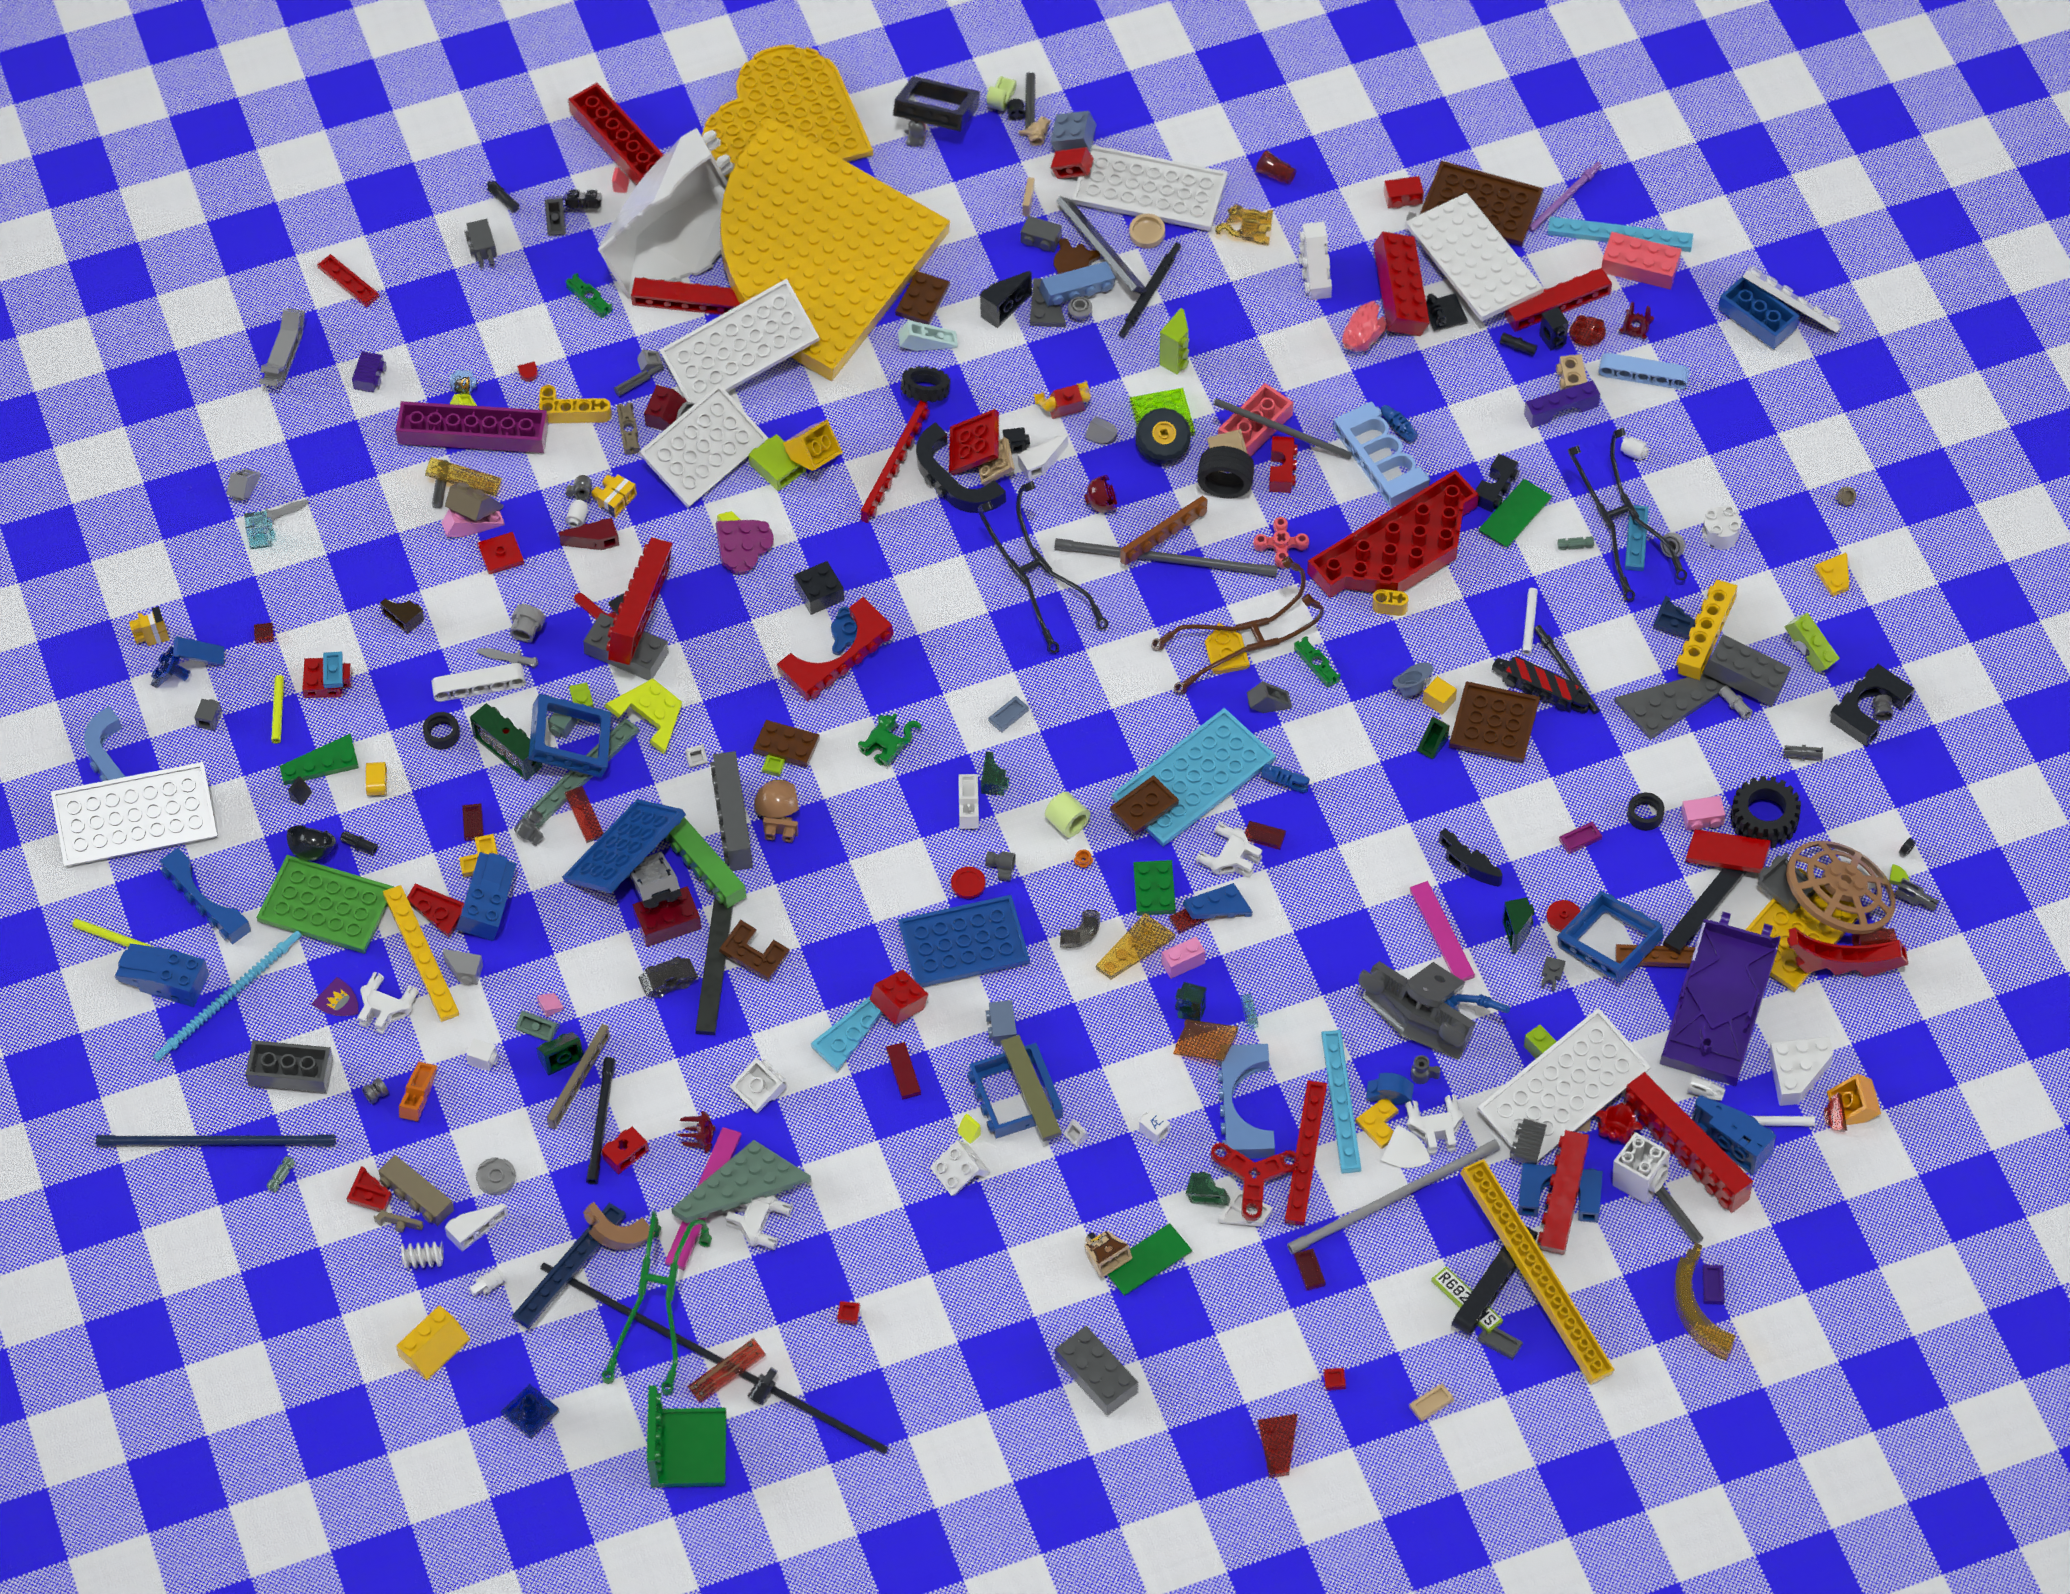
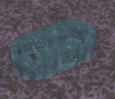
M1251 993L1241 995V1004L1247 1028H1257L1258 1019Z

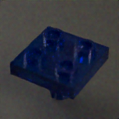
M170 646L166 653L163 652L158 659L159 666L152 672L151 677L153 679L150 685L158 688L172 675L183 681H186L189 677L190 670L178 665L180 657L173 656L174 646Z
M529 1384L501 1411V1414L528 1438L532 1439L560 1411L555 1404Z

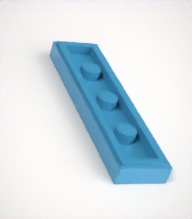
M1633 505L1639 515V519L1647 524L1649 506ZM1630 514L1625 570L1644 571L1647 530L1633 520Z

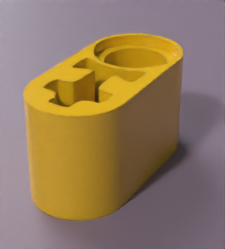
M1379 589L1373 594L1372 609L1378 614L1402 616L1408 611L1409 597L1402 591Z
M386 762L366 763L367 796L387 795Z

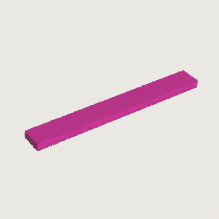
M722 1127L698 1186L733 1157L742 1136L741 1132ZM682 1221L665 1260V1265L671 1266L679 1243L691 1222L685 1223ZM701 1224L695 1225L692 1228L678 1259V1269L685 1270L700 1235Z

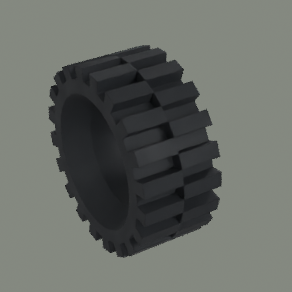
M1760 776V781H1757L1755 777L1750 779V784L1747 781L1744 782L1742 788H1738L1736 795H1734L1731 810L1732 828H1735L1736 835L1742 834L1744 837L1771 840V848H1775L1777 842L1780 845L1785 844L1786 838L1790 840L1793 837V833L1797 830L1801 812V801H1798L1799 795L1797 792L1793 794L1794 788L1791 785L1785 787L1786 782L1783 780L1780 783L1776 782V777L1766 780V776ZM1755 800H1770L1779 804L1783 808L1784 814L1777 820L1763 821L1753 816L1748 806Z

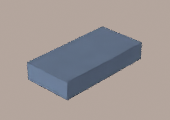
M1015 696L988 718V722L1002 733L1027 713L1029 707Z

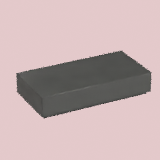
M1496 1327L1490 1334H1487V1331L1483 1329L1477 1338L1478 1342L1511 1360L1514 1359L1523 1345L1522 1341Z

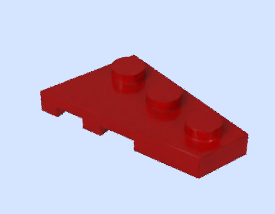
M415 883L407 896L410 905L450 938L458 924L464 903Z

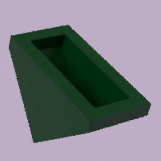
M1432 717L1417 751L1434 759L1448 741L1450 725Z

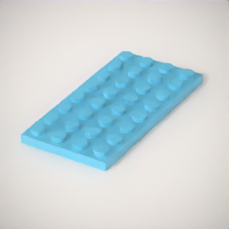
M1223 708L1112 793L1111 798L1115 802L1119 801L1153 775L1179 799V804L1145 828L1164 847L1261 772L1265 764L1270 765L1274 762L1276 755L1229 711Z

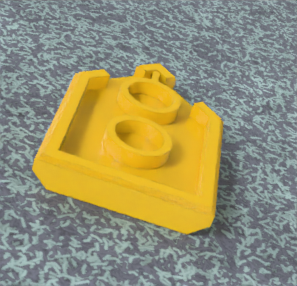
M1219 622L1217 624L1218 626H1225ZM1214 630L1204 642L1210 664L1245 647L1242 635L1236 631ZM1244 652L1214 667L1212 672L1218 675L1247 669L1250 667L1247 653Z

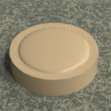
M1141 214L1130 223V239L1141 248L1156 247L1165 237L1164 222L1154 214Z

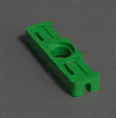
M578 273L573 274L572 279L568 278L565 281L566 288L600 318H604L613 311L612 303L608 304L601 298V293L592 285L584 283L579 278ZM587 293L594 294L592 298L584 297Z
M1307 636L1303 637L1301 642L1296 641L1294 643V651L1327 688L1340 681V673L1337 674L1331 668L1330 661L1319 649L1316 650L1309 643ZM1314 659H1320L1322 663L1320 665H1315L1312 663V661Z

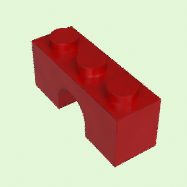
M1272 436L1271 462H1279L1283 465L1270 466L1269 492L1291 493L1292 486H1295L1296 475H1292V472L1296 471L1297 460H1293V456H1297L1298 445H1294V437Z

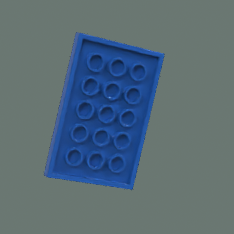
M636 799L562 878L566 883L607 893L614 892L618 885L628 878L631 872L644 861V858L655 850L662 839H665L669 832L680 824L686 815L685 812L680 808Z
M1012 895L898 919L913 979L921 987L1030 964V958Z

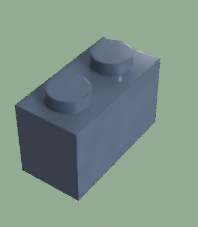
M1012 1000L989 1002V1010H985L986 1021L991 1023V1027H988V1037L993 1039V1046H1001V1040L1017 1035Z

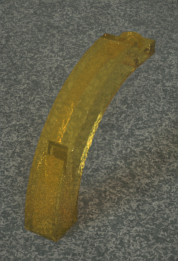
M1695 1243L1693 1249H1688L1685 1258L1680 1256L1674 1281L1675 1306L1679 1318L1690 1336L1706 1351L1727 1361L1736 1336L1712 1323L1696 1302L1692 1288V1275L1701 1256L1703 1245Z

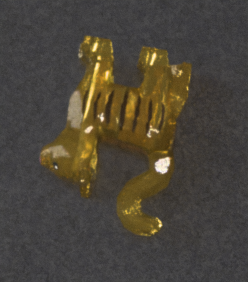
M1234 204L1233 207L1227 210L1229 216L1226 223L1218 224L1215 228L1217 235H1220L1222 230H1226L1233 237L1269 246L1270 237L1266 236V232L1271 231L1273 210L1261 212L1256 209H1245L1239 204ZM1242 222L1240 230L1237 231L1227 224Z

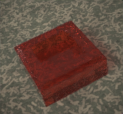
M273 623L254 624L255 644L274 642Z

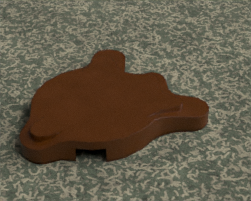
M1062 238L1059 240L1060 250L1054 257V267L1057 275L1090 266L1091 263L1099 260L1101 254L1098 250H1087L1083 244L1072 247L1068 239Z

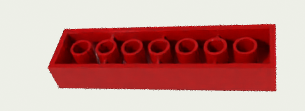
M597 82L568 99L569 111L636 186L664 155Z
M651 537L649 543L644 545L643 556L640 555L638 561L639 567L634 569V579L629 581V591H625L623 596L624 603H620L618 608L619 615L615 614L613 620L614 627L610 626L608 637L611 638L606 647V651L609 652L608 660L630 665L669 572L672 542Z
M1645 1072L1627 1084L1624 1103L1630 1105L1639 1123L1643 1127L1646 1126L1651 1131L1652 1136L1664 1144L1665 1149L1678 1159L1682 1167L1687 1168L1696 1181H1700L1705 1186L1710 1195H1714L1719 1200L1720 1205L1724 1209H1728L1733 1213L1749 1201L1753 1180Z

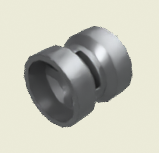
M1889 695L1876 696L1873 699L1875 719L1879 721L1891 719L1893 717V709L1891 708L1892 698Z
M379 1077L373 1080L372 1084L361 1088L370 1104L377 1102L379 1097H385L389 1094L386 1085Z

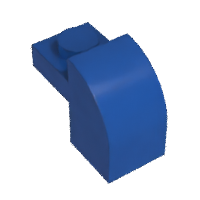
M1380 1073L1379 1079L1368 1081L1366 1099L1369 1102H1374L1387 1098L1395 1105L1412 1101L1414 1084L1399 1074Z

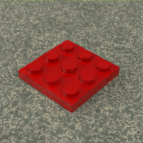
M996 409L950 426L949 473L956 475L998 458L999 412Z

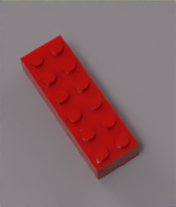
M1382 231L1373 246L1387 330L1421 336L1430 322L1415 237Z

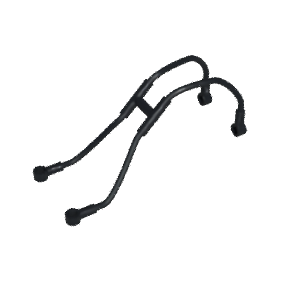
M1624 428L1613 431L1610 444V459L1621 495L1620 498L1624 503L1621 507L1607 512L1575 454L1581 452L1579 445L1569 448L1568 453L1597 505L1596 508L1608 529L1611 530L1615 564L1624 591L1623 598L1631 601L1635 598V592L1631 590L1626 576L1624 577L1621 569L1615 524L1611 518L1629 512L1633 520L1667 546L1676 570V579L1685 580L1687 572L1682 568L1672 545L1657 531L1639 519V515L1627 494L1624 493L1615 460L1616 438L1626 435ZM1680 571L1684 573L1683 578H1679L1678 573ZM1627 592L1632 593V597L1630 599L1626 597Z
M1031 481L1023 484L1018 491L1016 513L1025 541L1035 560L1019 567L1007 554L983 513L993 508L991 501L979 505L978 513L995 544L1007 560V564L1022 583L1026 584L1037 619L1043 630L1042 633L1047 642V650L1050 653H1055L1059 650V644L1054 642L1049 629L1046 628L1031 583L1029 582L1030 580L1025 572L1041 566L1047 574L1076 589L1089 600L1098 629L1107 628L1108 620L1103 618L1098 605L1095 604L1092 596L1087 591L1053 572L1051 566L1038 550L1033 547L1021 514L1023 491L1028 492L1036 488L1034 482ZM1101 620L1104 621L1103 627L1099 624ZM1051 644H1054L1056 647L1054 651L1050 648Z

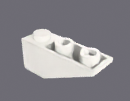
M1068 434L1057 436L1053 440L1041 443L1037 447L1018 454V466L1028 481L1044 475L1068 447Z

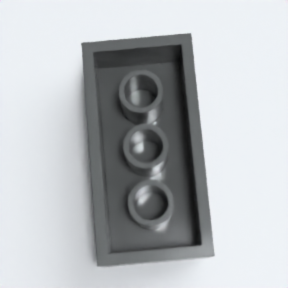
M600 613L583 641L584 654L649 681L654 678L668 655V641L644 631L630 665L608 660L609 652L606 651V647L611 639L608 637L610 626L614 627V618Z
M1723 634L1703 673L1772 707L1791 667Z
M253 1040L245 1073L248 1086L326 1093L333 1063L331 1048Z
M1084 1326L1055 1348V1360L1106 1416L1110 1415L1138 1393V1381L1087 1326Z

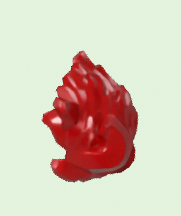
M1627 1103L1609 1106L1606 1111L1599 1110L1595 1114L1601 1119L1598 1122V1135L1603 1138L1608 1136L1611 1140L1619 1141L1622 1144L1628 1143L1634 1135V1130L1643 1129L1641 1123L1636 1121L1635 1114Z

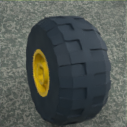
M1160 408L1151 410L1142 417L1137 426L1135 434L1136 446L1141 455L1148 461L1159 465L1171 464L1179 460L1187 451L1191 440L1190 426L1185 418L1173 409Z

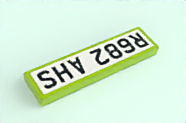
M1447 1266L1431 1280L1459 1308H1461L1472 1292ZM1489 1308L1478 1326L1482 1330L1485 1329L1487 1334H1490L1495 1327L1497 1328L1503 1323V1319L1494 1310Z

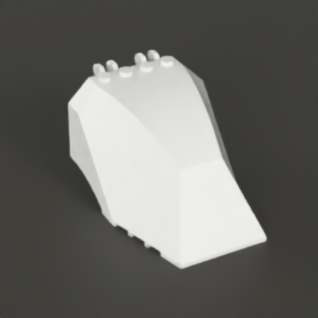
M696 128L680 137L635 187L598 248L600 254L628 299L631 298L635 277L666 281L677 280L678 282L683 277L692 274L696 276L713 266L712 263L720 255V217L723 196L728 183L724 176L730 173L735 165L730 162V156L727 154L718 157L717 161H715L710 151L721 145V140L715 138L717 137L715 131L710 130L701 136Z

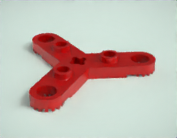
M1221 1142L1213 1145L1210 1152L1211 1159L1243 1180L1241 1213L1248 1221H1256L1261 1216L1264 1182L1296 1170L1300 1162L1299 1155L1291 1150H1286L1278 1155L1276 1154L1254 1162ZM1221 1149L1225 1151L1226 1155L1218 1157L1215 1151ZM1286 1157H1291L1294 1159L1295 1163L1288 1165V1163L1286 1164V1162H1284V1159ZM1252 1171L1256 1172V1178H1252ZM1254 1207L1257 1213L1250 1215L1247 1208Z

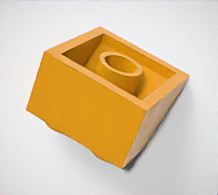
M1857 1073L1827 1091L1834 1120L1838 1127L1866 1123L1881 1114L1873 1081L1868 1077Z

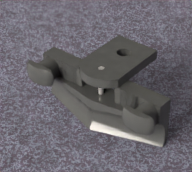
M1380 961L1373 965L1370 973L1366 970L1361 971L1358 982L1366 990L1362 998L1401 1036L1456 1059L1461 1058L1476 1022L1444 1002L1463 989L1465 984L1463 980L1434 962L1409 980Z

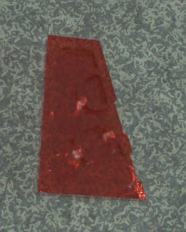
M1298 1413L1259 1419L1257 1422L1269 1479L1289 1476Z

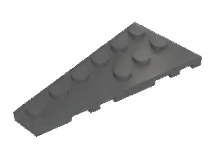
M1703 673L1700 680L1690 677L1615 697L1614 702L1651 740L1718 697L1719 691L1727 684Z

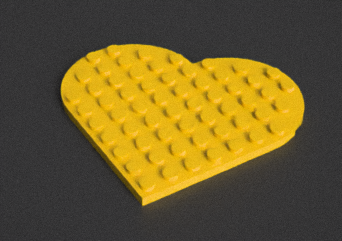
M778 45L764 49L753 55V58L748 63L745 62L739 71L736 81L737 99L723 104L717 112L711 114L705 123L702 133L703 136L704 133L710 130L717 133L715 138L721 140V145L710 151L715 161H717L718 157L727 154L730 156V162L734 163V165L750 141L769 118L846 162L873 155L872 146L837 67L828 57L825 58L820 55L819 51L809 47L805 49L798 48L795 45ZM731 172L726 174L725 177L729 178Z

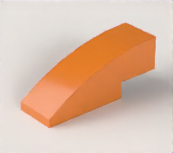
M418 1061L405 1087V1095L399 1105L400 1118L413 1121L419 1120L431 1091L437 1065Z

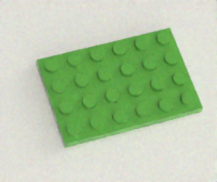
M287 855L256 918L258 922L291 932L299 931L301 935L365 954L388 906L383 896V891L394 886Z

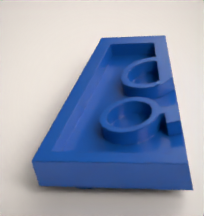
M1234 883L1191 897L1183 902V906L1192 919H1208L1227 915V918L1235 917V915L1251 917L1253 913Z

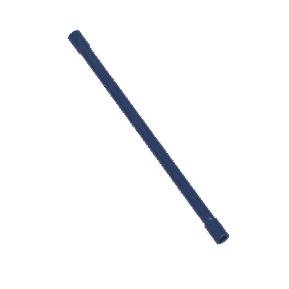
M97 1135L96 1146H335L336 1135Z

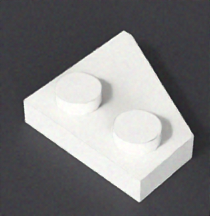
M1238 1189L1219 1216L1218 1222L1262 1227L1273 1212V1208L1263 1203L1260 1218L1256 1221L1246 1220L1241 1213L1243 1191ZM1254 1207L1247 1208L1250 1215L1257 1213Z

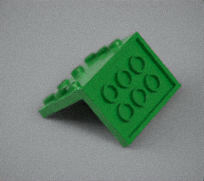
M657 1385L648 1386L647 1467L651 1487L725 1486L726 1407L663 1409L662 1394L658 1393Z

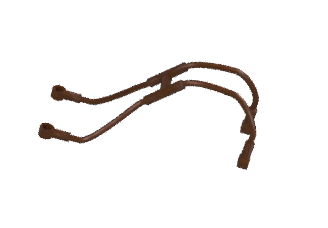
M1289 556L1282 560L1283 565L1287 569L1291 568L1294 571L1300 572L1301 586L1298 594L1270 618L1257 619L1237 624L1234 627L1203 624L1181 625L1173 631H1169L1160 639L1155 638L1151 642L1153 649L1161 651L1176 633L1185 629L1238 632L1251 629L1257 640L1256 643L1248 644L1246 647L1208 665L1183 682H1177L1174 685L1176 693L1180 695L1185 694L1187 688L1197 681V678L1214 667L1246 651L1250 652L1279 645L1281 642L1309 629L1322 618L1324 607L1320 602L1313 599L1310 594H1306L1302 597L1303 603L1307 607L1312 606L1320 610L1314 620L1284 637L1269 640L1263 638L1258 628L1268 625L1280 617L1303 595L1306 576L1299 564L1295 563Z

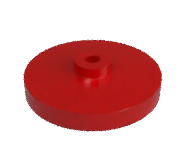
M962 867L956 870L951 877V888L961 898H975L984 891L986 886L984 874L975 867Z
M1559 900L1549 906L1546 919L1552 929L1561 932L1581 910L1571 901Z

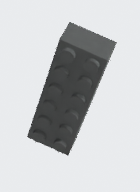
M736 751L713 754L714 762H710L725 864H729V868L732 871L753 868Z

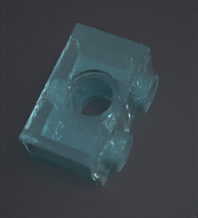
M267 511L244 513L245 529L250 550L273 547L272 539H275V531L272 518H268Z

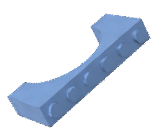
M1268 1044L1221 1045V1051L1217 1053V1065H1221V1070H1218V1082H1222V1088H1219V1100L1223 1099V1105H1220V1117H1224V1122L1221 1123V1135L1225 1134V1140H1222V1143L1227 1144L1230 1148L1237 1150L1249 1159L1271 1157L1275 1155L1274 1131L1258 1129L1246 1123L1238 1115L1232 1102L1235 1089L1245 1078L1257 1072L1269 1071Z

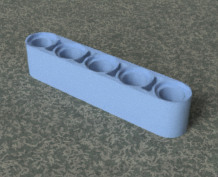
M1604 353L1601 356L1598 372L1601 376L1673 389H1685L1688 384L1690 369L1679 364Z

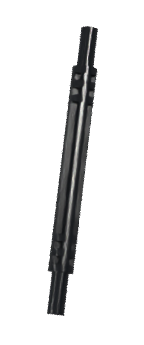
M1175 242L1170 252L1164 256L1146 285L1147 291L1139 296L1125 319V324L1118 333L1121 338H1125L1131 326L1135 325L1175 261L1174 257L1181 248L1180 243Z

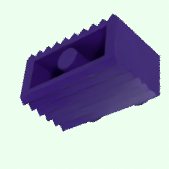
M361 351L352 377L353 389L374 393L376 386H380L381 372L386 370V361H384L382 354Z

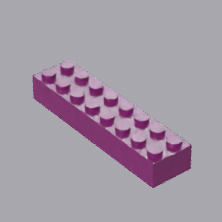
M401 401L396 426L398 444L544 453L548 429L547 410Z

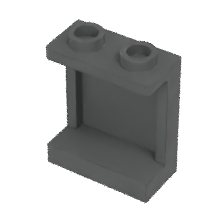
M1786 852L1782 856L1778 855L1772 861V865L1769 868L1766 866L1760 871V878L1757 884L1792 914L1801 905L1791 892L1787 881L1786 869L1789 854ZM1795 867L1798 883L1808 881V878ZM1812 887L1803 890L1808 898L1816 893Z

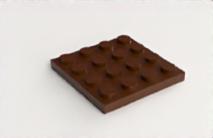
M1466 681L1449 747L1524 763L1540 697Z

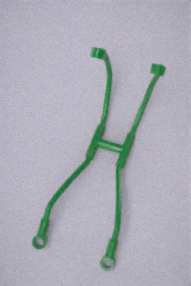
M653 1210L651 1212L646 1253L642 1262L638 1287L639 1296L619 1337L612 1358L609 1359L607 1369L602 1372L604 1383L610 1384L614 1381V1370L619 1350L646 1294L648 1281L667 1285L665 1300L671 1335L673 1363L668 1371L666 1381L661 1385V1391L666 1396L673 1393V1382L678 1364V1351L671 1301H673L679 1266L677 1263L684 1244L695 1225H702L699 1244L703 1247L710 1246L712 1237L709 1235V1228L704 1220L697 1219L688 1225L671 1263L669 1277L649 1274L653 1237H659L662 1229L658 1225L656 1211Z

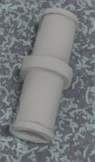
M1726 685L1719 691V695L1729 703V707L1735 709L1743 719H1747L1752 715L1753 710L1729 686Z

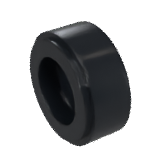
M1911 837L1907 839L1900 848L1899 853L1906 857L1915 847L1916 841Z

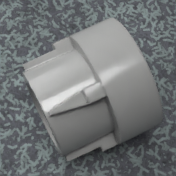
M517 605L512 615L513 624L510 629V635L522 642H532L536 632H539L546 620L545 614L531 605Z

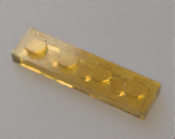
M433 457L430 458L425 472V476L452 484L463 482L468 484L470 488L481 490L485 494L497 496L502 481L500 477Z

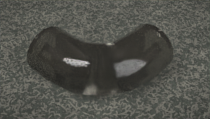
M1085 910L1081 914V924L1077 928L1061 929L1060 948H1077L1091 942L1098 933L1101 914L1096 910Z

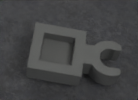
M1546 957L1541 975L1544 977L1541 989H1544L1545 984L1549 983L1552 985L1551 991H1555L1556 980L1561 981L1566 961Z

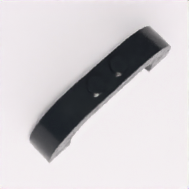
M936 422L923 431L916 446L917 466L925 482L932 486L941 498L944 497L955 508L970 513H978L979 505L991 501L993 508L988 511L994 510L1006 502V491L995 480L979 489H968L961 486L934 459L935 453L948 444L947 433Z

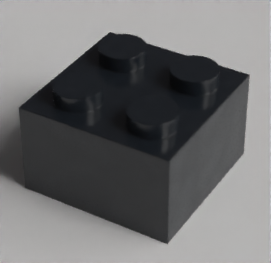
M828 561L794 575L795 589L811 615L845 601L844 588Z

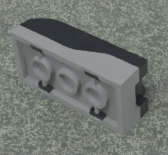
M662 852L646 856L644 861L629 876L632 887L645 908H654L661 901L672 902L682 896L676 874Z

